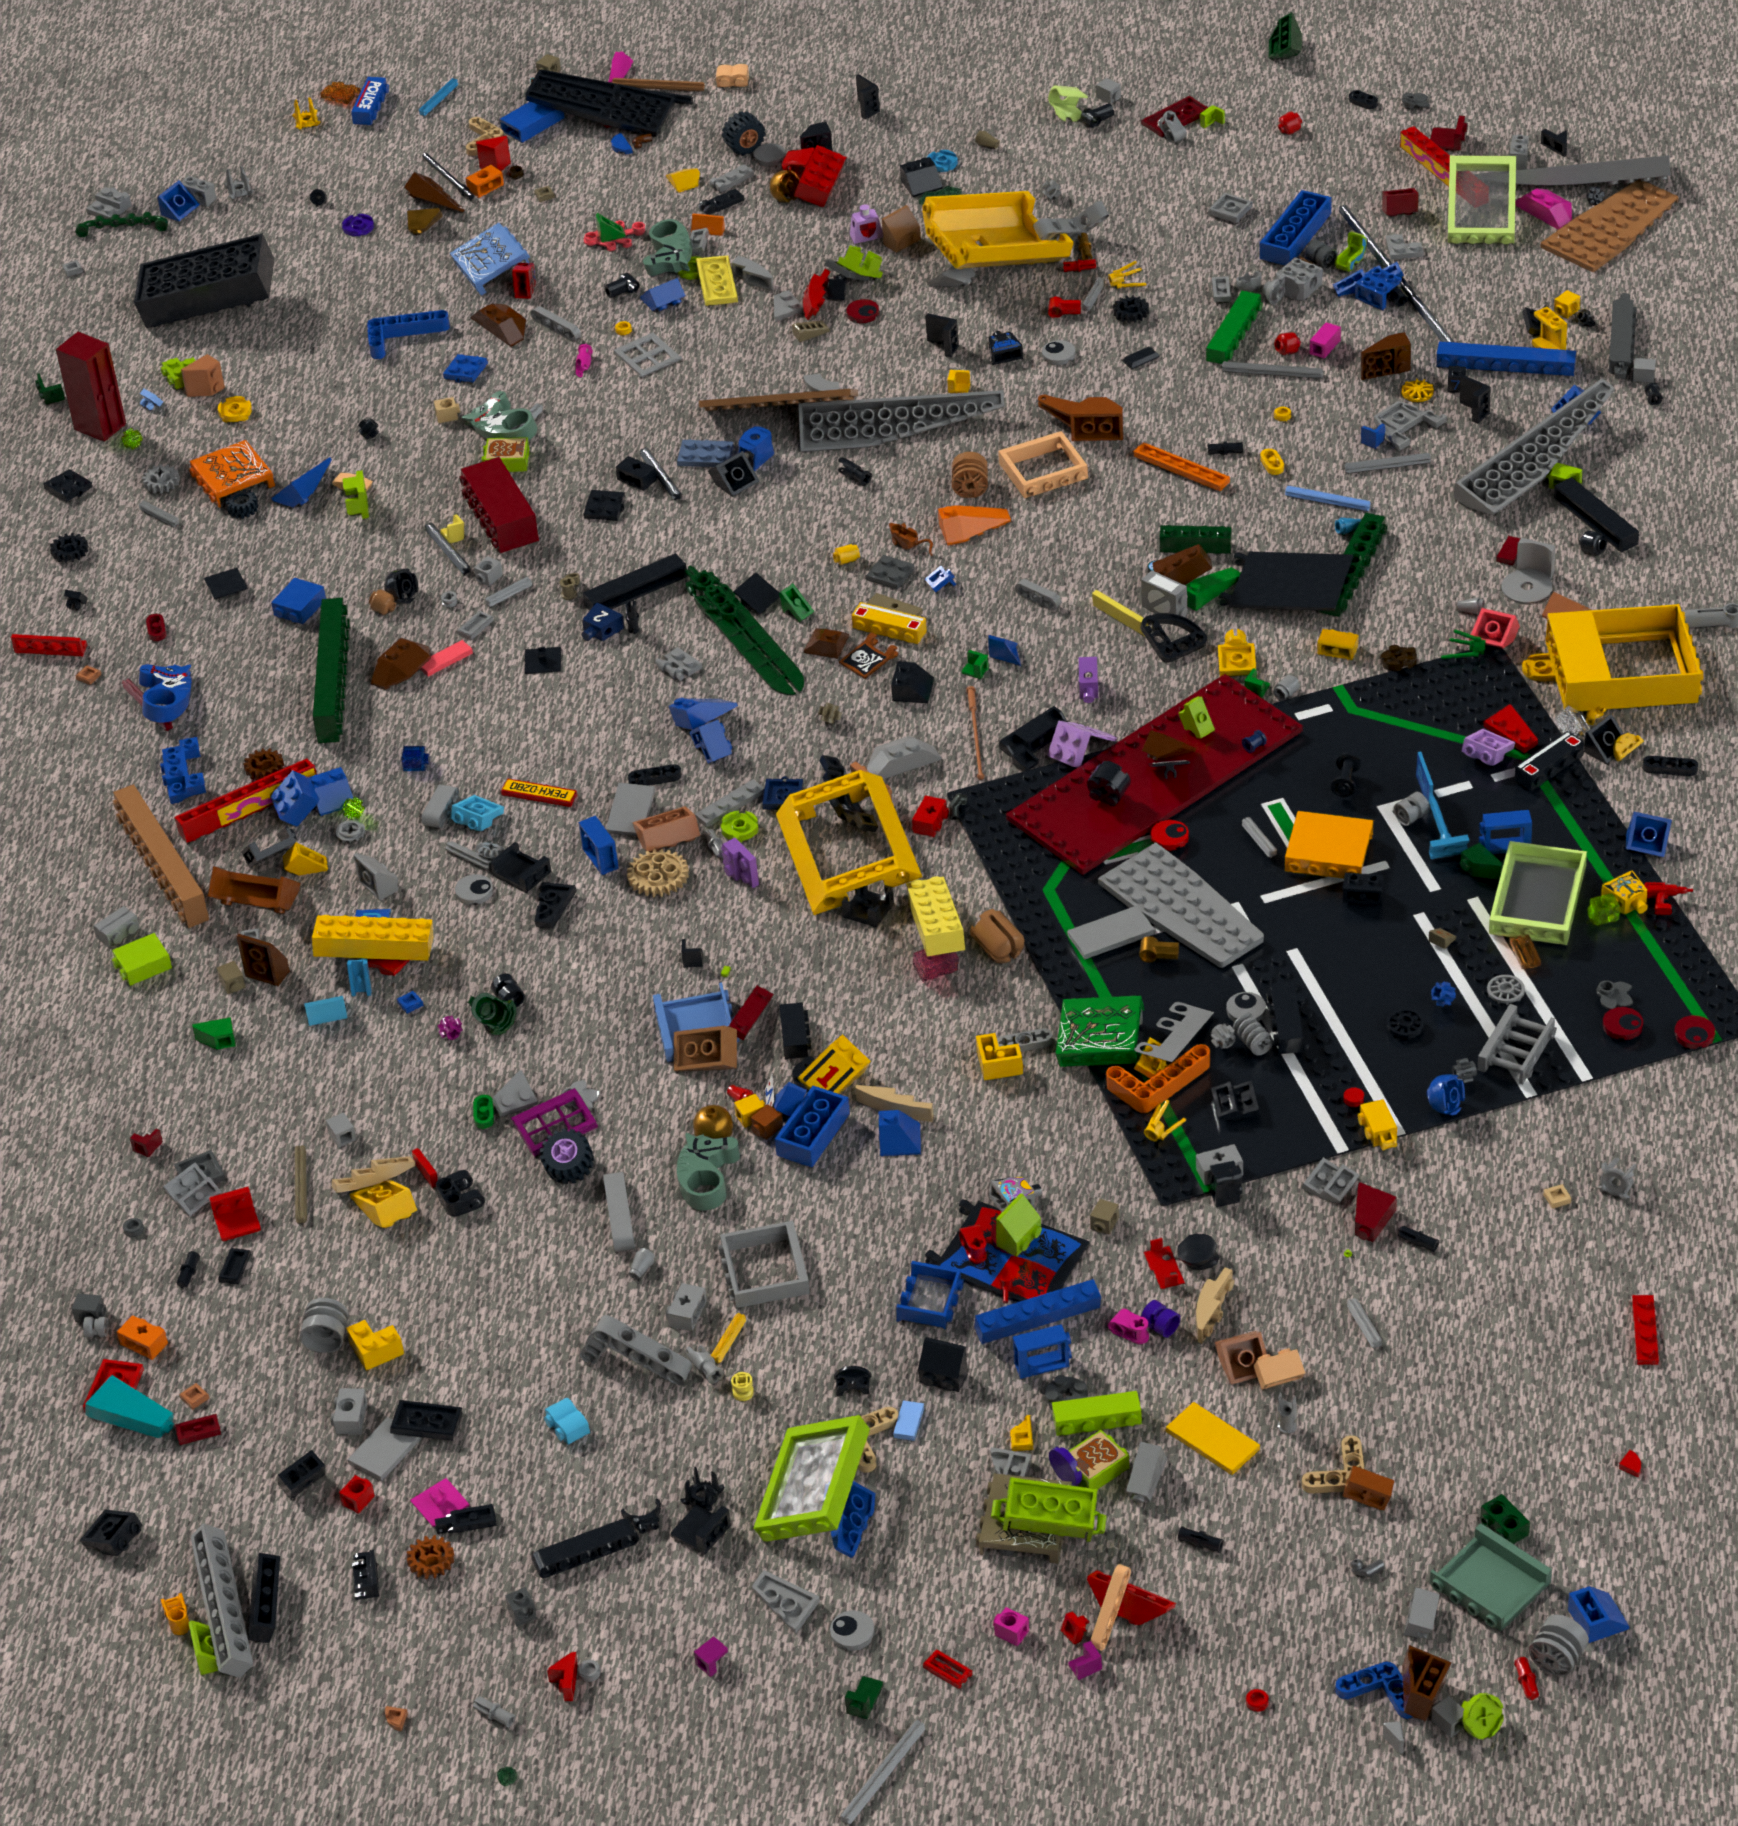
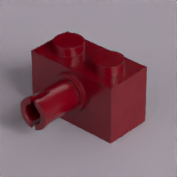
M1415 188L1382 191V210L1386 215L1394 217L1397 214L1411 215L1413 212H1418L1419 193Z

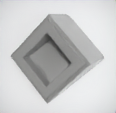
M1400 1721L1383 1723V1737L1399 1754H1402L1404 1752V1738Z

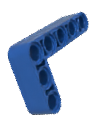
M437 310L370 319L367 325L371 357L373 359L385 357L386 338L448 330L450 328L448 312Z

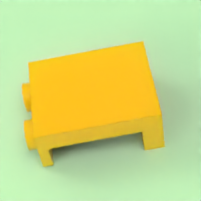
M1548 307L1535 311L1534 316L1541 321L1540 337L1532 340V345L1535 348L1566 350L1567 323Z

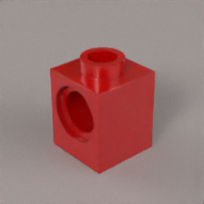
M357 1475L339 1492L342 1505L358 1514L375 1497L372 1483L368 1479H362Z

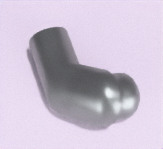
M1354 1559L1351 1562V1571L1359 1576L1371 1577L1385 1569L1381 1559L1369 1565H1364L1362 1560Z

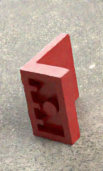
M249 1186L209 1197L221 1241L261 1231Z

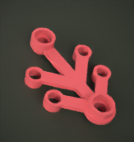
M619 220L615 222L622 226L623 229L625 228L624 221ZM635 222L631 229H626L624 232L626 235H643L645 224L643 222ZM597 230L586 233L584 237L586 245L593 246L597 244L606 247L608 251L616 250L615 242L621 243L624 248L632 246V240L629 238L611 240L614 242L602 243Z

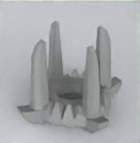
M240 166L242 181L238 179L233 182L229 169L226 170L227 183L224 186L228 189L229 198L234 199L244 195H251L254 190H251L249 178H247L243 166Z
M1614 1158L1608 1165L1606 1162L1602 1163L1603 1173L1600 1178L1601 1185L1598 1186V1189L1601 1192L1606 1191L1611 1195L1619 1196L1624 1200L1629 1199L1630 1197L1627 1193L1633 1185V1178L1631 1177L1634 1175L1633 1171L1636 1164H1633L1624 1173L1622 1169L1614 1168L1620 1160L1619 1158ZM1615 1177L1618 1178L1621 1185H1614L1612 1183Z

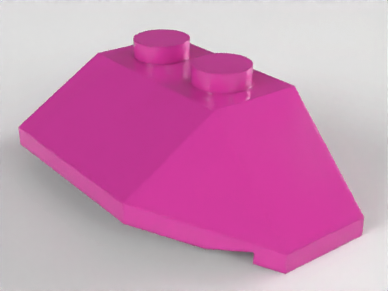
M1536 188L1515 200V206L1558 230L1572 220V203L1549 190Z

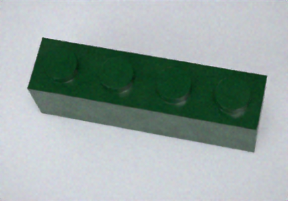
M1161 525L1159 536L1160 552L1178 553L1199 544L1206 553L1231 554L1232 527Z

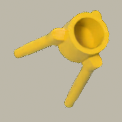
M1133 261L1108 274L1110 285L1112 287L1116 286L1117 289L1146 286L1147 284H1122L1125 281V276L1142 270V268H1137L1122 273V271L1135 265L1137 261Z
M1166 1100L1162 1107L1161 1104L1157 1105L1148 1126L1144 1130L1145 1136L1151 1141L1164 1140L1169 1133L1186 1122V1119L1183 1118L1164 1131V1124L1159 1120L1166 1110L1169 1100Z

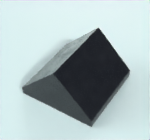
M1611 713L1585 733L1584 752L1604 764L1609 763L1615 758L1613 753L1614 742L1619 736L1624 734Z

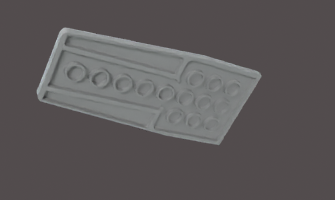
M1157 843L1152 844L1098 878V884L1129 908L1138 906L1149 922L1220 968L1230 964L1264 941V934L1197 873Z

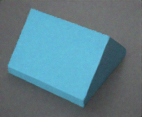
M343 996L304 1003L309 1026L347 1018Z

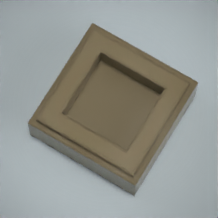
M549 186L534 190V194L540 202L555 198V194Z

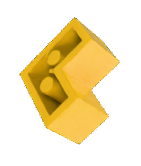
M996 1033L976 1036L977 1055L984 1081L1023 1074V1061L1019 1043L999 1047Z
M363 1320L346 1328L349 1344L366 1371L404 1354L401 1337L393 1325L373 1333L366 1320Z

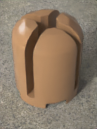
M987 910L979 916L981 920L976 926H971V937L996 963L1010 962L1011 957L1015 959L1024 948L1025 940L1023 935L1001 911Z

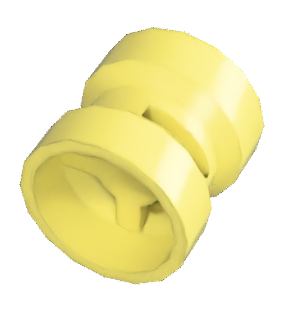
M739 1372L733 1375L731 1385L734 1398L738 1401L751 1399L754 1394L751 1375L746 1372Z

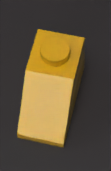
M297 842L283 855L284 869L289 873L300 876L328 870L326 856Z

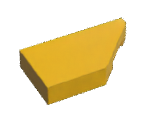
M1027 1415L1022 1423L1010 1430L1012 1451L1033 1450L1030 1415Z

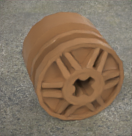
M976 452L958 454L951 464L952 489L963 498L981 496L988 488V465L985 457Z

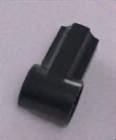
M1110 103L1093 110L1086 108L1081 113V119L1091 128L1099 126L1101 121L1114 116L1115 111Z
M624 273L620 276L619 280L604 286L607 296L613 298L625 292H636L640 284L630 273Z
M1400 283L1386 294V297L1388 296L1398 307L1404 306L1408 302V296L1401 289Z

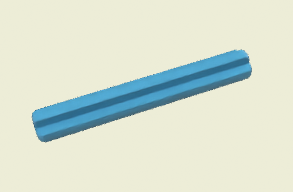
M450 79L419 109V114L426 116L458 86V80Z

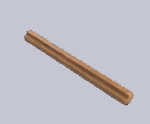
M613 78L612 83L642 89L704 91L705 89L704 82Z

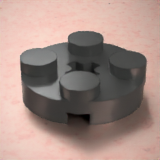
M1064 1375L1056 1376L1045 1390V1399L1051 1410L1052 1402L1088 1397L1087 1386L1084 1381ZM1064 1393H1070L1071 1396L1063 1398Z

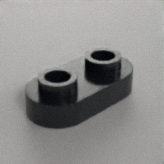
M1354 90L1349 93V102L1365 109H1374L1378 106V98L1374 95L1361 92L1360 90Z

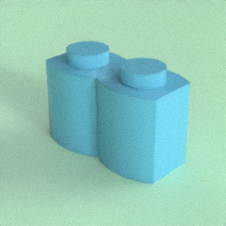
M566 1397L545 1409L546 1416L544 1420L549 1428L553 1427L555 1429V1434L560 1441L564 1440L569 1445L590 1433L587 1420L569 1398Z

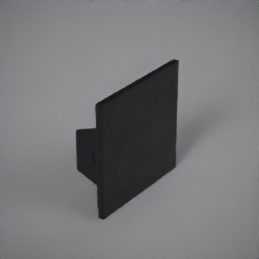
M238 568L204 578L214 599L248 589Z
M756 572L733 591L741 599V603L749 611L754 610L759 615L780 598V592Z

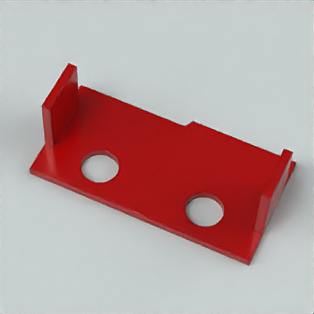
M1162 1238L1150 1240V1251L1143 1253L1150 1270L1155 1274L1160 1289L1185 1284L1170 1246L1163 1247ZM1164 1255H1169L1171 1258L1169 1260H1164L1162 1257Z

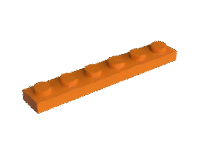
M1144 442L1133 451L1134 457L1218 491L1223 490L1230 483V477Z

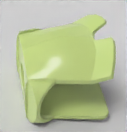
M1053 86L1049 92L1048 101L1054 107L1056 115L1063 121H1066V118H1070L1072 122L1081 119L1082 111L1076 106L1079 98H1088V96L1077 87ZM1060 96H1066L1067 98L1061 100Z

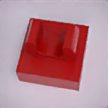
M1072 1611L1066 1613L1060 1631L1073 1644L1081 1642L1084 1632L1087 1631L1085 1629L1086 1624H1089L1090 1621L1085 1616L1078 1617Z

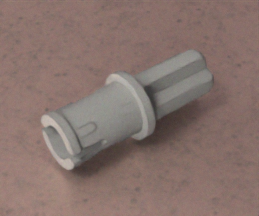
M708 829L710 835L706 830L704 838L708 842L709 849L714 852L717 858L721 857L722 859V840L717 837L714 830Z
M481 1696L474 1700L473 1707L487 1715L489 1720L494 1719L507 1728L514 1723L516 1716L502 1709L500 1704H494Z

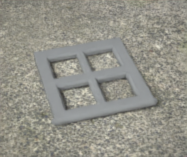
M653 332L614 350V353L633 369L640 378L682 359L681 356ZM652 340L658 346L657 348L647 352L640 346ZM636 348L642 355L630 359L625 352ZM664 351L671 357L659 363L652 356ZM649 359L654 366L643 370L637 363Z

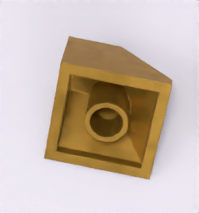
M439 208L408 210V230L413 232L414 235L427 231L443 217Z

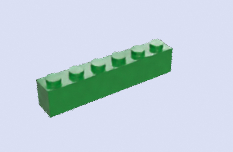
M1241 291L1206 347V361L1223 364L1224 361L1228 362V360L1232 359L1234 350L1238 349L1239 342L1245 337V332L1250 330L1252 321L1256 320L1258 311L1262 310L1261 294Z

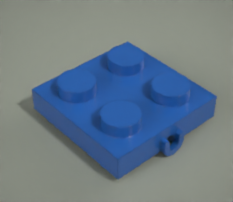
M457 354L443 372L444 379L455 380L458 383L461 381L474 383L488 364L487 358Z

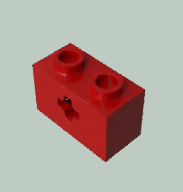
M924 796L912 818L913 833L934 837L937 831L941 830L942 822L944 819H947L949 814L946 799Z

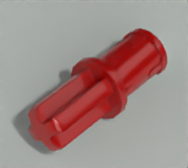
M1078 259V261L1063 262L1064 272H1081V270L1096 269V260Z
M1519 1657L1514 1663L1519 1676L1518 1682L1522 1684L1526 1698L1534 1700L1539 1697L1535 1683L1536 1676L1531 1671L1528 1659L1526 1657Z

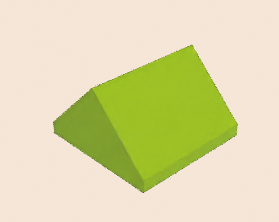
M191 1620L189 1628L200 1674L204 1675L218 1671L209 1625Z

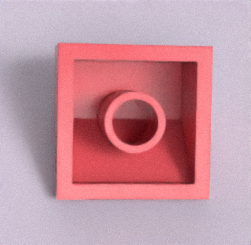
M1482 608L1471 635L1486 640V645L1504 649L1514 642L1520 626L1515 615Z

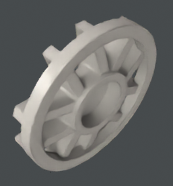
M1499 975L1489 981L1487 985L1488 997L1497 1001V1004L1501 1002L1509 1005V1003L1521 1000L1522 996H1524L1525 986L1515 976Z

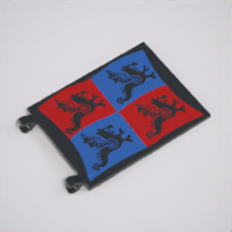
M963 1199L959 1203V1212L968 1215L961 1228L980 1224L986 1240V1260L980 1264L969 1261L966 1251L961 1244L958 1231L942 1256H939L932 1250H928L925 1254V1257H927L925 1263L961 1270V1279H964L965 1283L1002 1297L1003 1289L1000 1288V1275H1002L1003 1280H1009L1010 1275H1012V1288L1009 1289L1008 1299L1020 1302L1061 1289L1090 1244V1241L1041 1224V1234L1031 1241L1025 1251H1022L1017 1257L1012 1254L1003 1253L994 1248L991 1241V1229L996 1224V1218L1002 1212L999 1208L978 1201L974 1206L969 1201Z

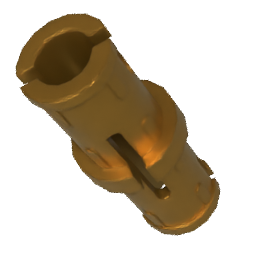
M1081 233V236L1078 235V248L1082 254V260L1092 259V246L1088 240V235Z

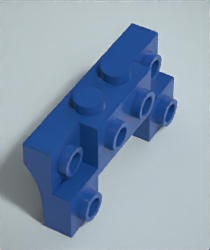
M197 737L179 740L180 746L162 749L163 763H160L162 774H165L162 775L164 786L168 787L171 804L180 803L190 796L206 793L203 772L189 775L186 761L187 759L201 757Z

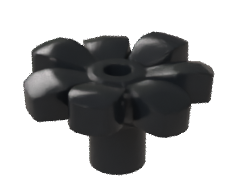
M1598 186L1591 187L1589 189L1590 193L1586 195L1587 201L1591 206H1596L1604 201L1602 197L1605 196V192H1600L1601 189Z

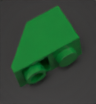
M231 1017L192 1024L195 1040L216 1050L236 1046Z

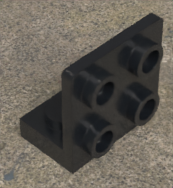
M860 74L856 75L857 98L861 106V117L867 119L880 112L879 88Z
M927 313L925 315L927 341L942 344L945 356L951 358L959 347L957 319Z
M1462 375L1460 377V403L1472 408V422L1478 424L1490 414L1491 387Z
M695 1505L671 1531V1537L705 1555L730 1528L729 1509L721 1506L716 1512L711 1513Z

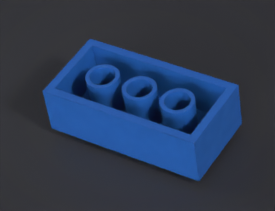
M812 1086L776 1136V1155L812 1168L850 1115L848 1097Z

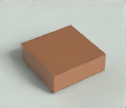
M86 665L76 675V680L91 685L101 676V671Z
M197 1383L179 1394L180 1399L192 1410L209 1399V1394Z

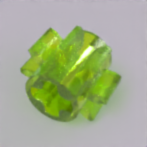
M130 428L123 432L124 436L121 439L126 448L131 447L133 450L141 446L140 442L143 441V438L138 430L133 431Z
M355 796L353 799L348 797L342 806V810L345 811L343 815L351 820L354 817L359 819L365 809L362 805L363 801Z

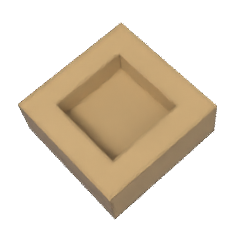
M1563 1184L1544 1189L1543 1195L1552 1209L1571 1203V1197Z

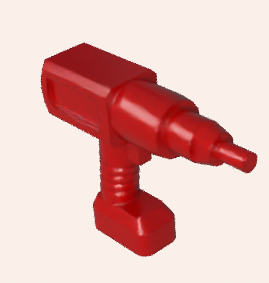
M1646 882L1644 884L1647 889V898H1656V915L1672 914V905L1664 903V899H1668V896L1693 892V889H1687V887L1674 884H1665V882Z

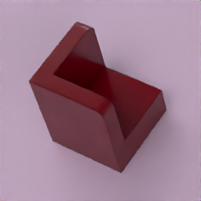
M157 1128L150 1135L146 1134L143 1137L134 1133L130 1137L132 1150L146 1157H150L163 1142L161 1132Z

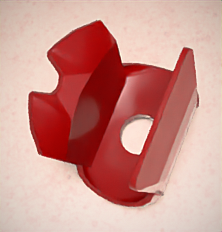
M807 148L788 151L782 162V169L794 171L800 179L815 149Z

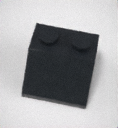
M930 157L900 165L901 181L912 197L943 189L936 165Z
M897 661L891 683L892 701L928 704L935 680L934 677L915 662Z
M925 1337L918 1367L919 1382L926 1386L940 1387L946 1391L960 1392L968 1374L966 1346Z

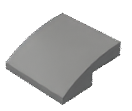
M1323 1157L1303 1183L1302 1189L1339 1204L1360 1175L1344 1164L1339 1168Z
M196 1162L163 1186L165 1192L189 1217L210 1202L209 1197L221 1193L212 1179L204 1174Z

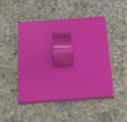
M447 1478L410 1500L433 1528L436 1527L435 1519L449 1515L450 1511L465 1509L470 1506Z

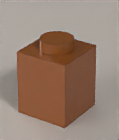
M768 1104L751 1117L753 1133L766 1140L783 1127L782 1113Z

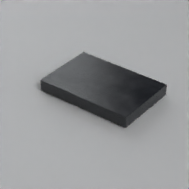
M399 1400L390 1427V1433L453 1441L461 1419L462 1407Z

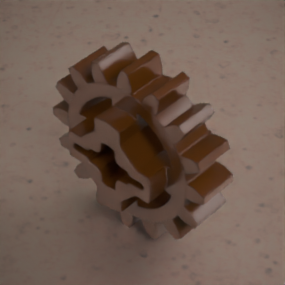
M262 748L261 752L255 750V754L249 753V758H245V763H243L246 775H249L250 779L256 777V780L283 769L284 766L282 754H278L277 750L272 752L271 748L267 751Z

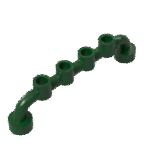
M145 212L140 217L129 213L127 218H120L119 215L114 214L111 216V219H105L99 215L96 216L95 220L78 224L75 233L79 237H86L89 227L93 226L100 229L106 225H111L112 227H118L120 224L134 226L135 223L149 225L151 222H155V228L161 232L167 230L168 220L162 216H152L150 212Z

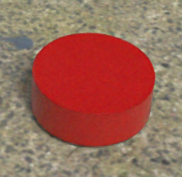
M1359 1088L1347 1089L1344 1092L1345 1104L1350 1107L1360 1106L1364 1102V1092Z
M1253 1689L1246 1695V1705L1252 1711H1263L1269 1705V1696L1264 1690Z

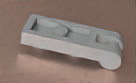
M743 164L719 178H712L709 184L722 193L754 176V170Z

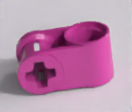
M1121 1309L1108 1323V1328L1113 1334L1133 1343L1144 1344L1149 1340L1147 1319L1127 1309Z

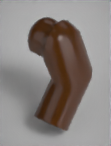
M646 134L632 140L634 148L638 149L642 147V143L652 142L651 134Z

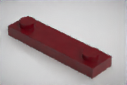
M756 985L728 1026L737 1029L738 1038L744 1041L772 1000L773 993Z

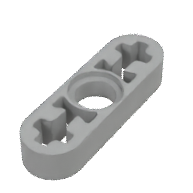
M1026 579L1020 580L1015 585L1018 595L1051 610H1055L1062 603L1058 594Z
M1043 1028L1000 1036L997 1038L999 1047L1004 1046L1003 1044L1012 1045L1014 1044L1013 1042L1015 1044L1019 1043L1020 1051L1023 1052L1050 1046L1053 1042V1035L1049 1029ZM1021 1040L1029 1041V1043L1027 1044H1021L1019 1042Z

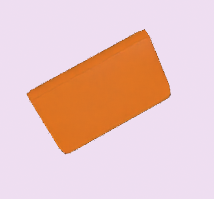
M693 213L691 233L693 230L707 228L709 235L722 236L725 230L724 216Z

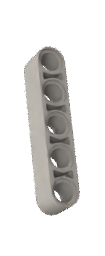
M623 1172L604 1174L603 1178L615 1252L635 1249Z

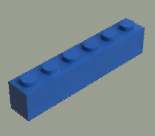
M1094 1279L975 1315L974 1328L981 1344H985L1100 1308L1101 1295Z

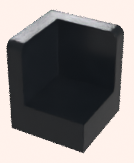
M682 939L683 968L703 967V949H687L686 939Z

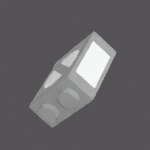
M1153 570L1141 579L1142 607L1156 614L1171 613L1186 617L1188 613L1187 586Z

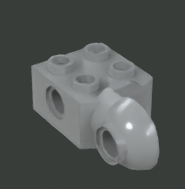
M1294 258L1276 273L1275 280L1265 283L1263 295L1266 296L1271 305H1275L1283 296L1304 301L1322 285L1323 268Z

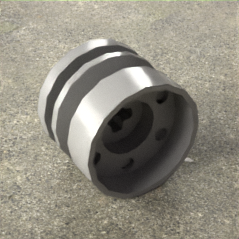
M318 1298L310 1301L306 1306L300 1331L302 1344L314 1352L332 1353L339 1350L345 1337V1329L349 1317L348 1309L339 1301L330 1298Z
M1551 1615L1546 1619L1534 1641L1530 1644L1529 1655L1533 1662L1542 1670L1556 1676H1566L1573 1670L1578 1658L1586 1649L1589 1637L1583 1627L1573 1619L1564 1615Z

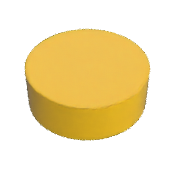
M621 321L615 325V332L618 335H628L632 331V326L629 322Z
M1278 407L1274 410V418L1278 421H1287L1291 418V410L1287 407Z

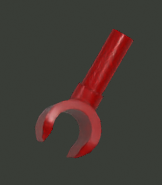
M1000 1275V1288L1003 1289L1004 1304L1008 1303V1292L1012 1288V1275H1010L1009 1280H1003L1002 1275Z

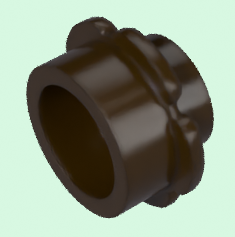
M521 166L510 168L509 177L520 179L524 176Z

